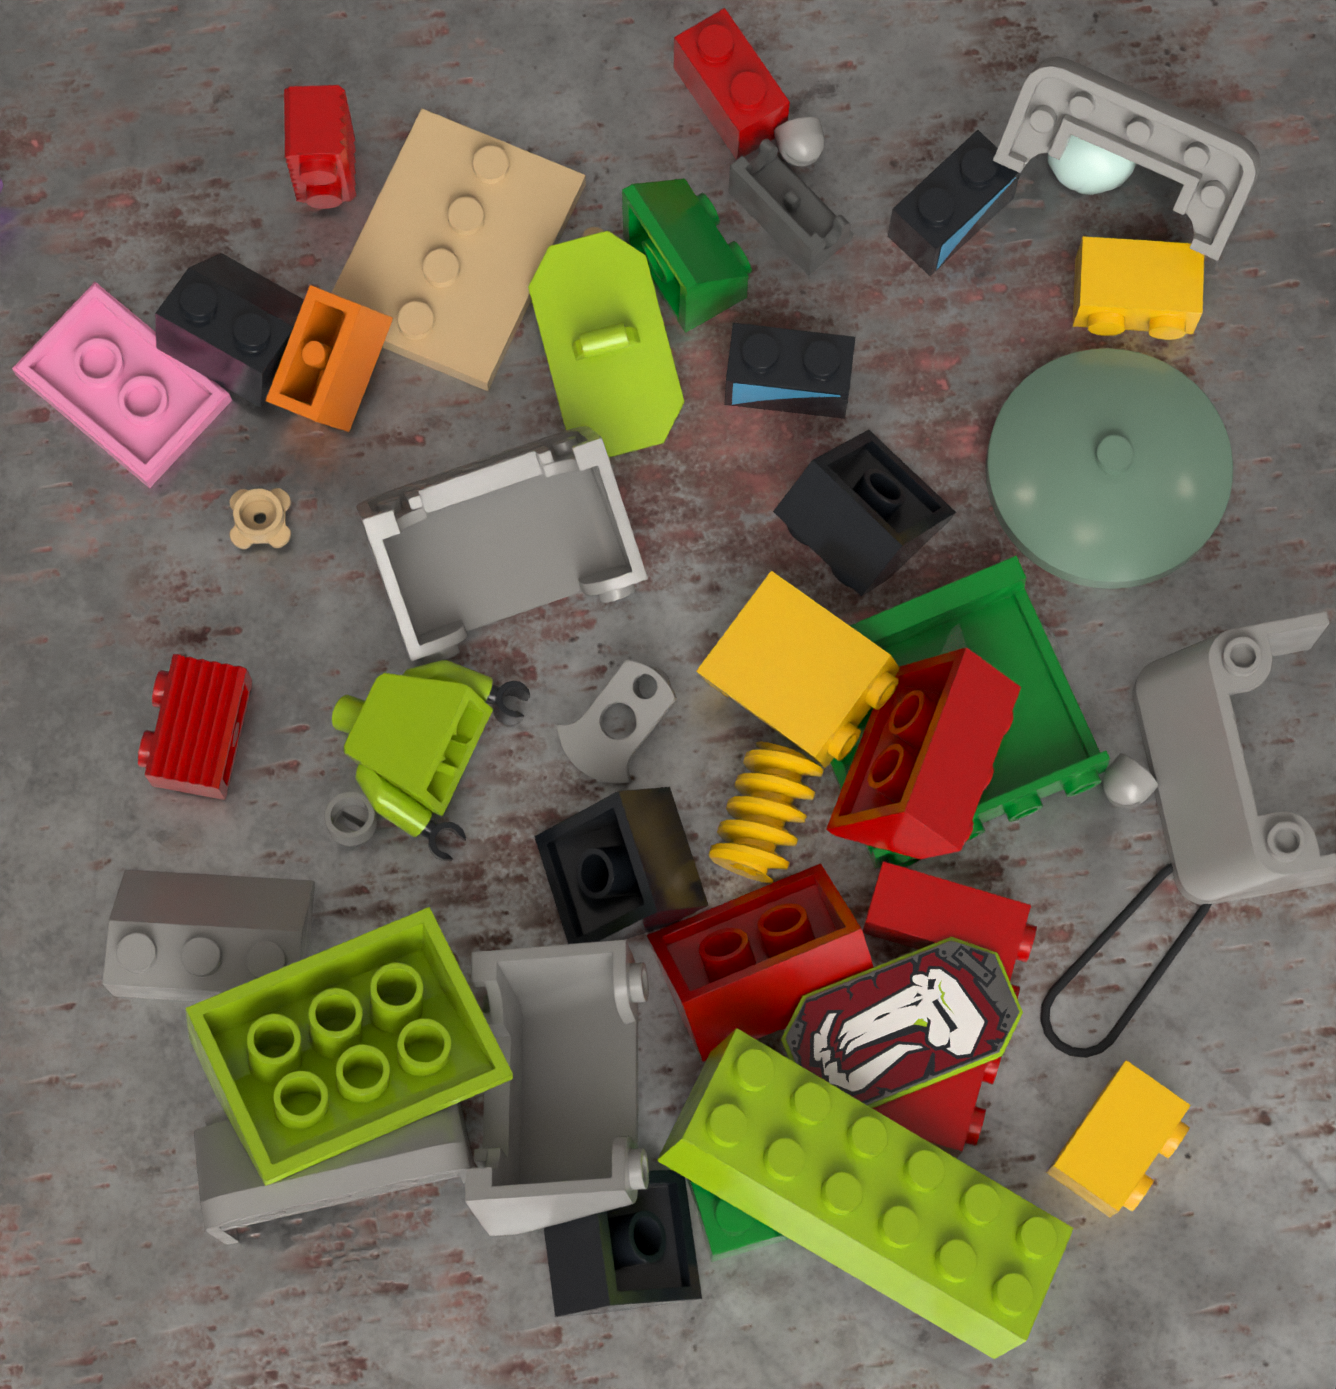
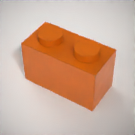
M310 285L265 401L315 422L350 432L393 318Z

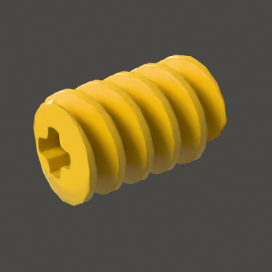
M759 741L756 742L758 750L748 751L744 757L743 764L751 773H742L737 776L735 781V788L743 796L729 798L726 805L727 812L734 819L721 821L718 826L717 833L726 843L711 845L708 856L714 863L735 874L762 883H773V880L767 875L768 869L787 870L790 864L789 861L775 851L777 845L796 846L798 838L784 828L785 823H805L807 818L806 814L792 805L794 799L813 800L815 796V791L801 782L802 777H822L824 769L813 760L793 749Z

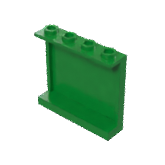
M1017 556L850 625L888 652L898 666L967 647L1021 687L1012 711L1014 715L1013 722L1000 743L993 762L994 773L992 779L982 792L972 819L974 823L973 831L967 841L985 832L983 823L1006 814L1008 821L1012 822L1035 813L1043 807L1042 798L1058 791L1064 790L1067 797H1072L1092 789L1102 782L1098 774L1106 771L1110 761L1107 751L1100 752L1025 590L1027 577ZM871 707L857 726L861 730V734L852 750L842 760L838 761L833 758L829 764L840 790L845 782L873 707ZM864 844L875 869L881 867L883 861L906 868L922 860Z

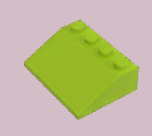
M430 907L185 1008L191 1044L216 1098L265 1186L513 1079V1073Z

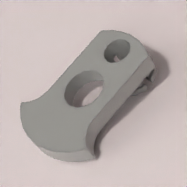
M625 660L578 721L568 725L557 724L560 743L570 761L580 771L599 781L608 783L632 782L629 774V765L633 755L677 700L669 677L663 670L657 667H650L637 661ZM651 675L656 680L657 690L652 697L645 698L640 693V682L637 680L639 677ZM615 703H624L630 706L636 716V727L633 733L624 739H614L609 736L602 724L606 709Z

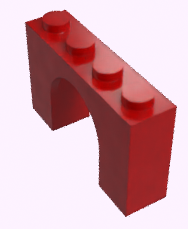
M883 861L862 931L864 934L918 950L949 937H954L998 953L1010 981L1016 960L1025 963L1028 961L1037 926L1026 923L1031 908L1030 904ZM1011 984L1018 999L1020 986ZM1001 1057L872 1109L951 1156L958 1158L963 1152L965 1144L975 1147L977 1145L986 1109L975 1105L982 1082L993 1085Z

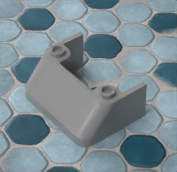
M1327 611L1229 629L1149 663L1143 668L1134 683V706L1149 771L1159 785L1154 793L1170 863L1173 866L1174 881L1179 892L1195 904L1214 905L1336 882V853L1320 855L1315 832L1303 817L1286 811L1258 815L1230 695L1248 692L1259 687L1271 671L1273 656L1310 650L1329 625Z
M461 1102L267 1186L264 1185L224 1110L204 1116L206 1126L194 1131L199 1196L205 1231L225 1245L239 1243L238 1227L460 1176L465 1185L466 1169L475 1168Z

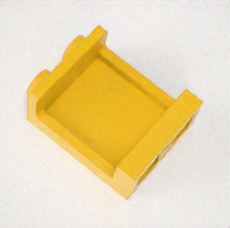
M770 571L696 672L711 687L725 697H730L809 754L818 764L826 768L833 758L840 761L852 750L861 734V730L857 726L871 707L876 710L880 709L892 696L898 685L899 680L895 675L900 667L888 652L776 573Z

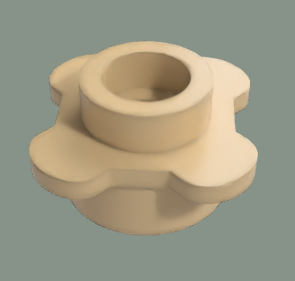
M274 488L271 491L265 489H240L231 496L229 503L233 510L235 526L230 530L229 536L236 547L247 549L252 544L269 543L273 548H281L289 542L291 531L286 526V511L291 506V500L287 492L280 488ZM258 514L266 516V520L261 524L256 523L254 520Z

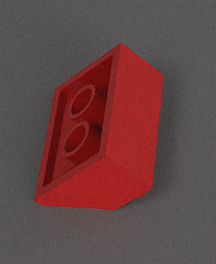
M967 647L899 666V671L895 675L899 681L894 693L880 709L876 710L873 708L826 828L831 834L917 859L961 851L973 831L974 823L972 819L982 792L992 779L994 773L993 762L1002 738L1013 722L1014 715L1012 711L1021 689L1018 684Z
M821 863L647 935L651 949L684 1027L703 1062L707 1060L710 1052L736 1028L756 1040L778 1030H784L787 1028L803 995L874 968L861 926Z

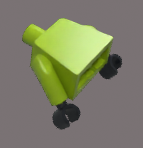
M440 660L410 668L402 675L383 673L375 679L366 700L348 694L344 695L337 701L332 712L333 727L336 730L349 734L344 744V753L358 765L355 780L374 810L415 838L420 834L428 839V848L431 854L441 861H452L453 858L437 848L435 844L436 835L444 830L454 832L463 841H466L464 830L458 824L453 822L436 823L431 819L432 812L441 816L444 815L492 711L496 719L505 725L513 726L523 720L524 715L518 711L508 709L503 704L502 698L514 696L523 701H528L530 698L529 689L520 681H509L498 687L492 684V677L449 660Z

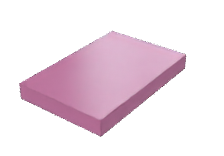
M96 282L85 291L12 368L20 380L148 488L153 486L232 401L230 394L215 381L156 349V332Z

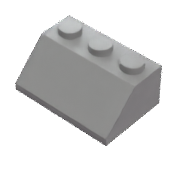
M125 870L108 922L102 985L114 997L201 1002L309 957L315 882L313 880Z

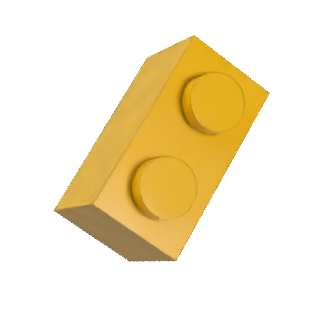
M1083 236L1075 258L1072 327H1086L1089 332L1101 336L1118 335L1123 333L1124 330L1148 331L1151 337L1163 340H1173L1181 338L1185 334H1193L1203 313L1204 254L1190 249L1192 243Z
M1125 1060L1110 1078L1046 1173L1109 1218L1118 1213L1122 1206L1133 1212L1154 1182V1179L1145 1174L1158 1153L1169 1159L1189 1131L1190 1127L1183 1123L1181 1119L1191 1105Z

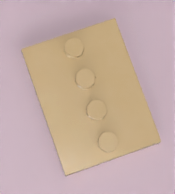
M421 108L331 293L393 318L382 348L489 391L532 300L528 286L548 247L559 243L586 186V175Z

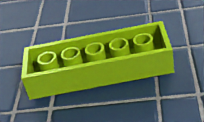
M738 1028L710 1052L657 1159L663 1165L993 1359L1027 1341L1074 1229Z

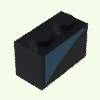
M979 130L975 131L892 209L887 237L929 276L934 274L1014 198L1020 173L993 161L998 148Z
M733 323L724 405L845 419L856 337Z

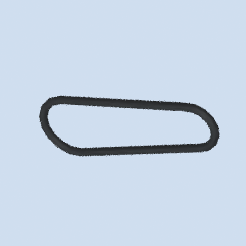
M1172 863L1167 864L1150 880L1048 991L1041 1004L1040 1022L1045 1036L1056 1049L1069 1056L1087 1058L1101 1054L1110 1047L1208 913L1212 904H1201L1115 1026L1100 1043L1088 1048L1072 1047L1062 1042L1053 1032L1050 1022V1008L1056 996L1162 881L1173 872Z

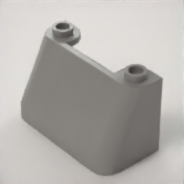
M1057 56L1046 58L1037 63L1023 84L993 161L1021 173L1028 161L1038 154L1049 153V156L1060 160L1071 135L1155 171L1184 184L1173 211L1182 215L1186 212L1192 221L1194 236L1190 249L1218 261L1260 172V155L1253 143L1234 131L1070 59Z
M577 427L541 438L381 493L362 501L356 506L411 661L423 658L424 663L429 664L440 660H447L460 652L458 643L467 638V632L580 592L588 596L598 595L602 603L616 601L633 594L636 591L635 583L648 579L603 439L590 427Z
M626 940L472 952L471 984L473 987H485L488 995H484L483 1015L513 1073V1079L484 1091L483 1148L474 1149V1162L478 1168L466 1169V1204L491 1237L519 1235L634 1204L637 1199L638 1190L647 1189L649 1183L647 1154L644 1148H638V1002H647L649 996L648 974L645 963H635Z

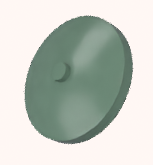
M1103 348L1078 351L1061 356L1035 370L1015 388L1003 404L996 418L989 439L985 471L988 494L994 513L1011 542L1028 559L1048 573L1078 585L1092 588L1120 589L1141 586L1170 575L1188 563L1206 545L1216 530L1230 498L1233 482V459L1229 437L1220 415L1206 394L1191 379L1157 358L1124 349Z

